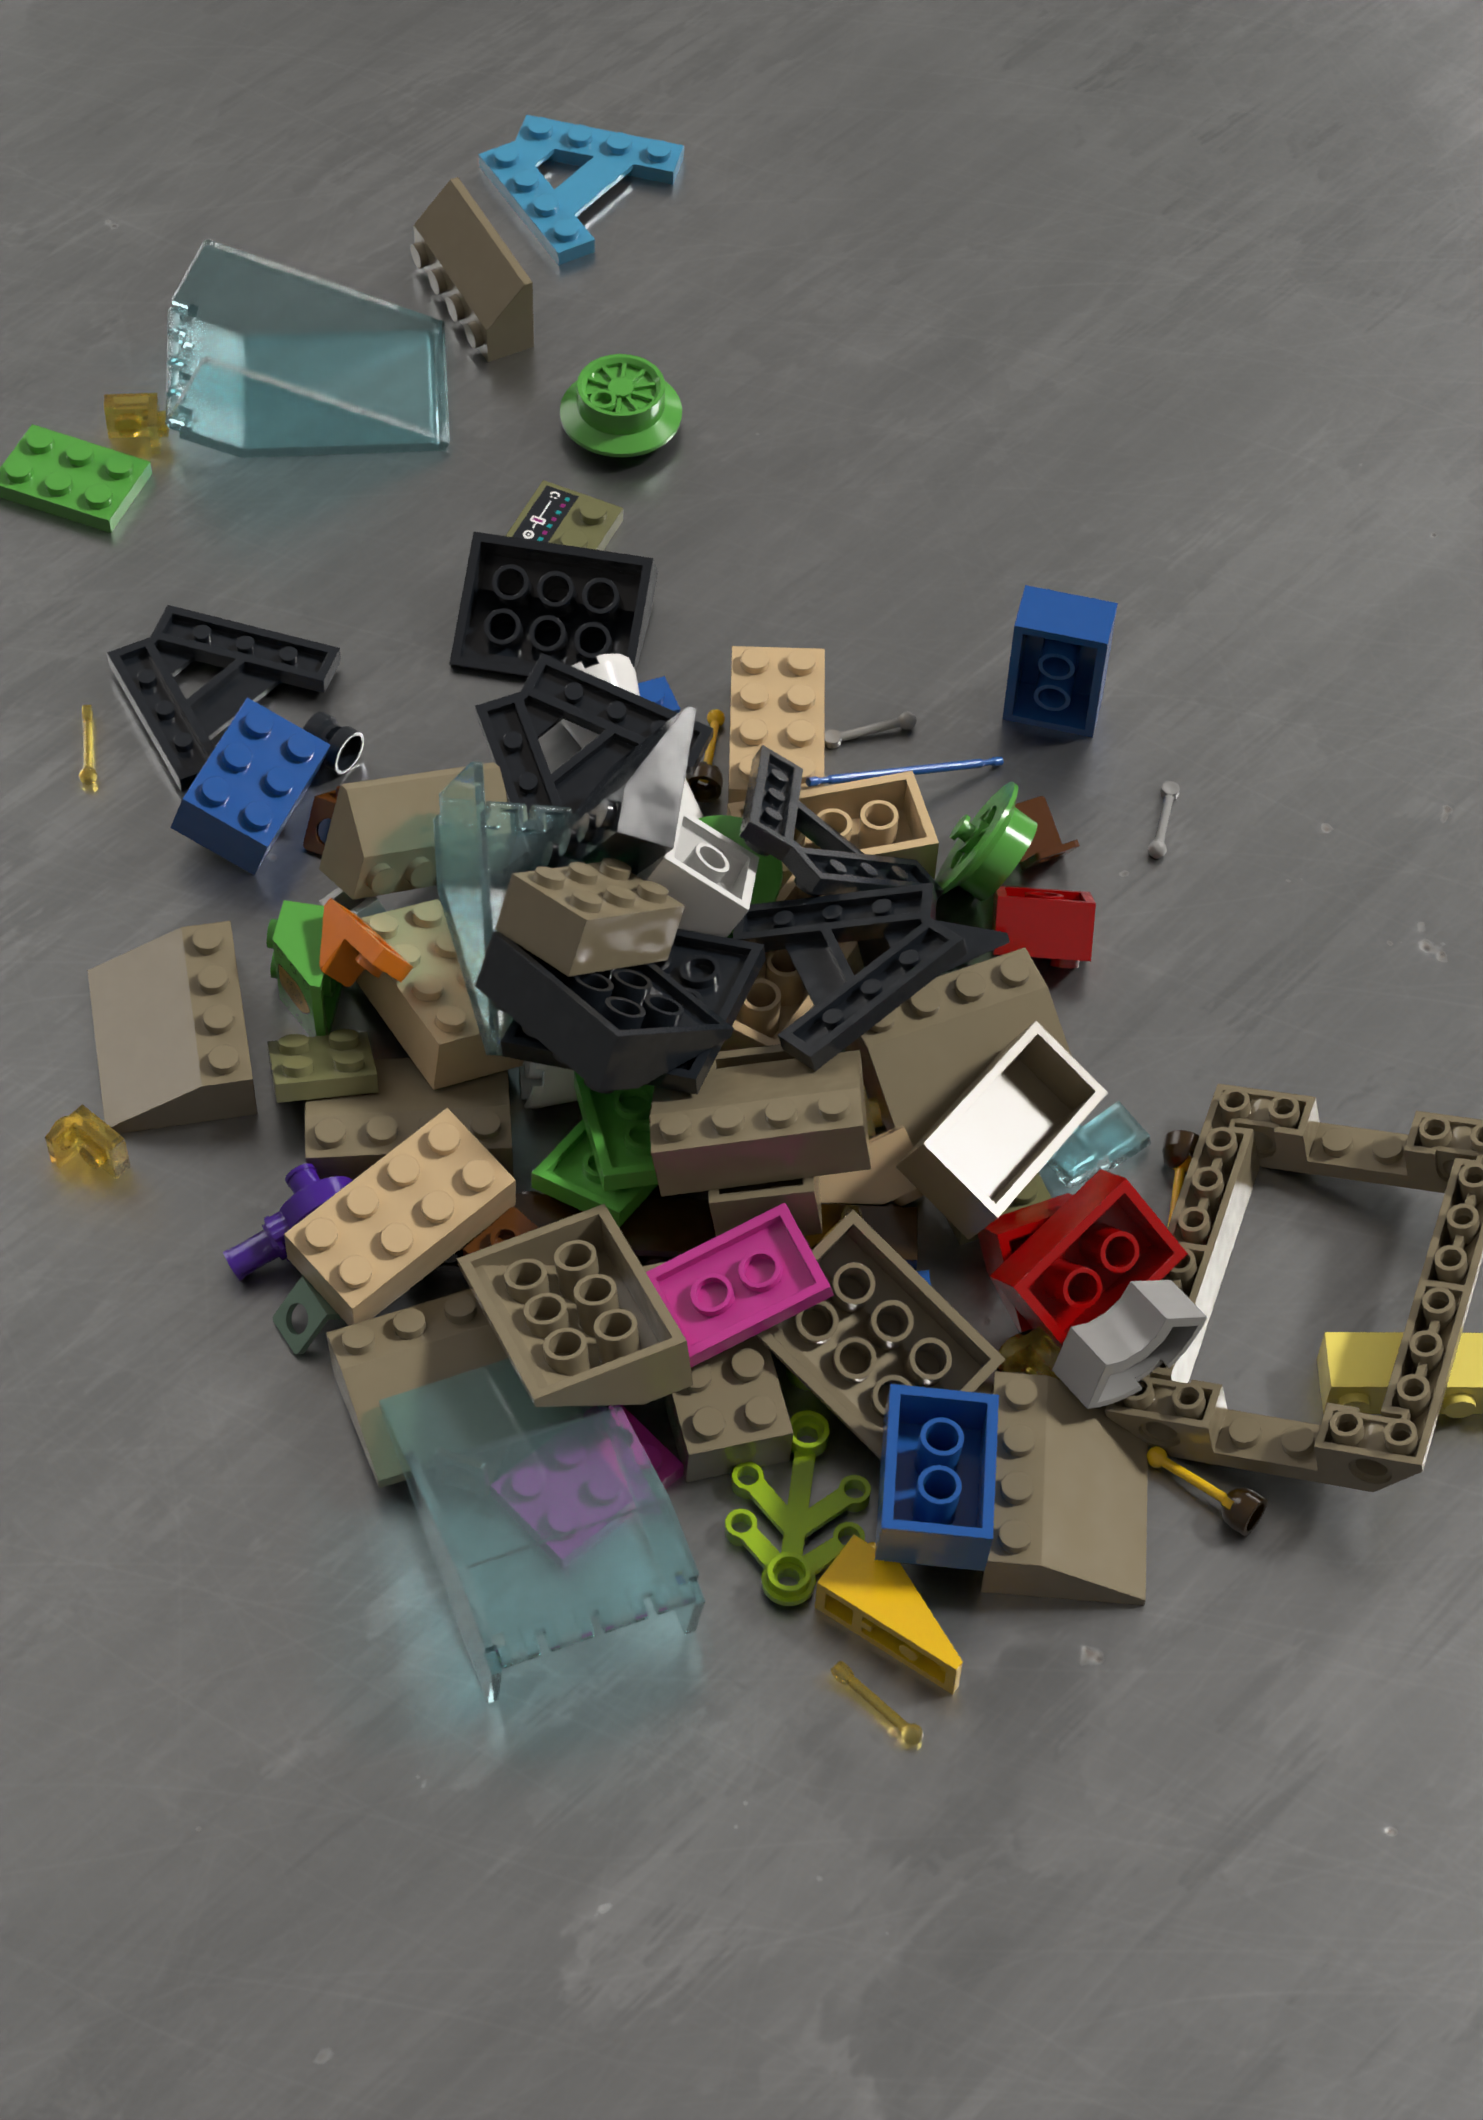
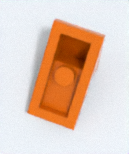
M332 898L324 905L319 962L321 971L346 987L353 985L364 969L377 978L385 972L402 983L413 969V966L358 915Z

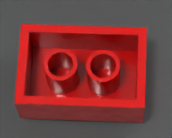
M1100 1169L989 1277L1050 1350L1059 1354L1070 1327L1088 1323L1108 1311L1121 1298L1130 1281L1162 1280L1188 1253L1127 1178Z

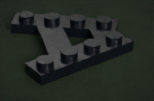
M167 605L149 638L107 652L110 668L181 792L190 788L215 749L210 740L230 725L247 697L257 703L281 682L325 693L341 661L340 648L171 605ZM194 661L225 668L188 699L185 698L174 679L177 674Z
M541 653L520 692L475 706L476 716L492 760L500 767L509 805L533 871L541 866L542 855L548 842L556 837L610 767L677 714L673 710ZM565 719L599 734V736L554 772H550L538 739L560 721ZM694 721L686 773L692 776L713 738V728L698 721Z
M764 745L760 747L752 759L739 837L744 839L746 845L751 850L762 856L772 855L782 861L795 876L794 882L798 888L814 897L933 883L937 900L939 899L944 890L917 860L864 854L799 801L803 768ZM795 828L821 849L804 848L793 840Z
M933 883L750 904L749 911L734 928L733 939L764 944L765 952L786 949L814 1005L812 1009L778 1034L784 1051L812 1070L817 1071L968 953L963 937L935 921L937 896ZM885 938L890 949L854 975L838 943Z

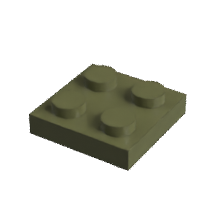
M339 1029L325 1036L307 1037L302 1034H289L281 1037L279 1040L267 1041L269 1064L277 1103L379 1092L377 1071L367 1031L357 1032L352 1029Z

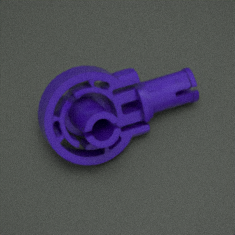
M311 1163L301 1164L292 1169L286 1175L285 1182L291 1188L293 1195L281 1206L279 1212L272 1216L264 1217L265 1223L262 1224L264 1230L231 1249L223 1251L225 1259L239 1281L278 1257L282 1261L285 1259L289 1261L284 1233L352 1182L353 1179L345 1176H334L320 1180L316 1168Z

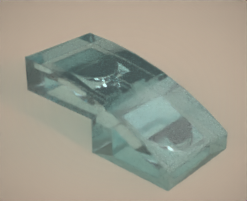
M1118 1101L1084 1126L1080 1124L1046 1164L1069 1189L1087 1182L1100 1169L1108 1172L1151 1145L1150 1135L1122 1103Z

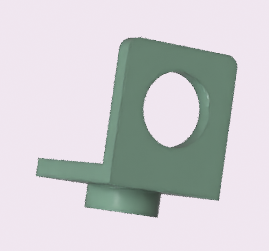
M304 1276L299 1279L273 1315L274 1324L295 1354L305 1353L328 1320H343ZM299 1304L305 1307L308 1314L307 1327L301 1334H298L292 1325V1313Z

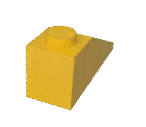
M853 1535L818 1580L815 1608L953 1695L959 1687L963 1663L960 1656L899 1562L875 1560L876 1543H867L858 1536Z

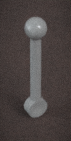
M903 712L899 718L848 731L826 730L825 747L836 749L841 745L842 741L901 727L909 730L915 726L916 716L911 712Z
M1174 781L1164 782L1161 788V796L1164 798L1155 840L1148 846V852L1153 858H1161L1167 851L1164 839L1172 803L1180 794V786Z

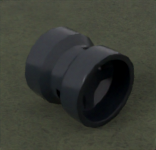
M322 711L315 713L303 727L305 731L330 744V748L324 758V764L327 768L338 774H344L359 759L364 746V736L358 730L350 726H339L336 718Z

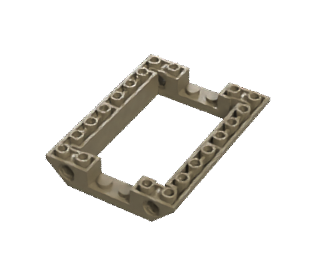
M1217 1084L1168 1226V1230L1188 1254L1162 1279L1172 1280L1207 1316V1319L1195 1340L1174 1365L1168 1368L1162 1363L1138 1382L1142 1390L1121 1401L1107 1405L1105 1409L1106 1417L1151 1447L1158 1446L1163 1448L1167 1456L1368 1492L1378 1491L1423 1472L1483 1260V1120L1416 1111L1408 1135L1322 1123L1319 1121L1316 1097ZM1260 1167L1445 1193L1384 1398L1381 1416L1360 1413L1358 1407L1327 1402L1321 1425L1227 1409L1223 1385L1192 1379L1189 1383Z

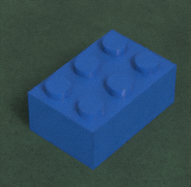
M1025 585L1014 625L1002 720L1093 738L1103 699L1118 603Z
M247 697L183 797L170 828L255 876L317 775L330 748V744Z
M890 1384L883 1420L875 1560L985 1571L993 1541L999 1395Z

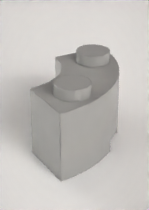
M1172 1280L1130 1281L1121 1298L1108 1311L1088 1323L1070 1327L1052 1371L1087 1409L1110 1405L1142 1390L1138 1382L1162 1363L1168 1368L1174 1365L1195 1340L1207 1316Z

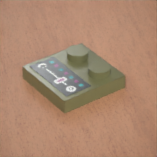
M543 480L506 536L604 551L623 522V508Z

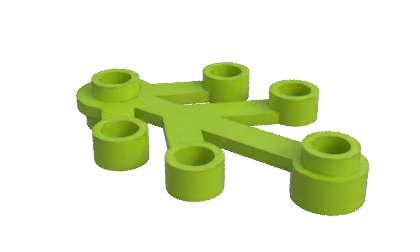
M810 1410L800 1411L790 1418L794 1432L791 1447L794 1459L788 1504L766 1482L764 1472L758 1464L754 1462L740 1463L732 1471L731 1487L733 1492L740 1498L752 1499L783 1535L781 1553L757 1529V1518L751 1511L742 1508L735 1509L725 1519L724 1532L726 1539L733 1545L746 1547L764 1568L761 1575V1585L764 1593L773 1602L784 1606L798 1605L809 1599L815 1589V1575L830 1566L845 1545L839 1540L841 1537L856 1535L865 1541V1532L860 1525L854 1522H843L834 1529L832 1538L803 1555L805 1538L846 1510L850 1512L864 1510L870 1502L871 1486L866 1478L860 1475H849L841 1480L838 1489L809 1508L815 1458L826 1450L829 1440V1424L821 1414ZM802 1436H811L816 1442L804 1443L798 1439ZM749 1475L757 1481L752 1485H745L738 1479ZM849 1489H858L863 1495L859 1498H851L845 1492ZM742 1522L749 1525L750 1529L746 1532H737L732 1526L735 1523ZM784 1577H792L798 1584L786 1586L779 1583V1580Z

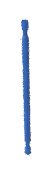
M1000 756L987 760L972 759L834 774L821 778L817 776L807 777L806 785L812 787L824 783L839 784L912 770L914 775L982 768L989 765L1002 766L1004 761Z

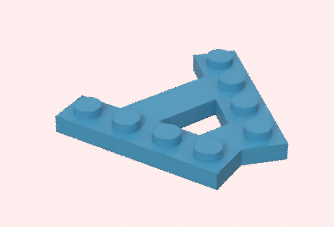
M526 115L515 141L480 153L479 167L559 266L595 252V239L577 218L583 211L625 176L673 185L684 159V145L551 120L545 117ZM546 160L581 166L556 189L550 185L537 169Z

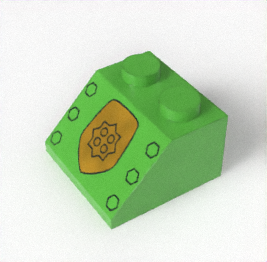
M284 900L279 918L271 919L267 930V948L274 950L270 975L271 978L277 979L280 1000L310 1037L329 1035L344 985L326 975L320 969L324 906Z

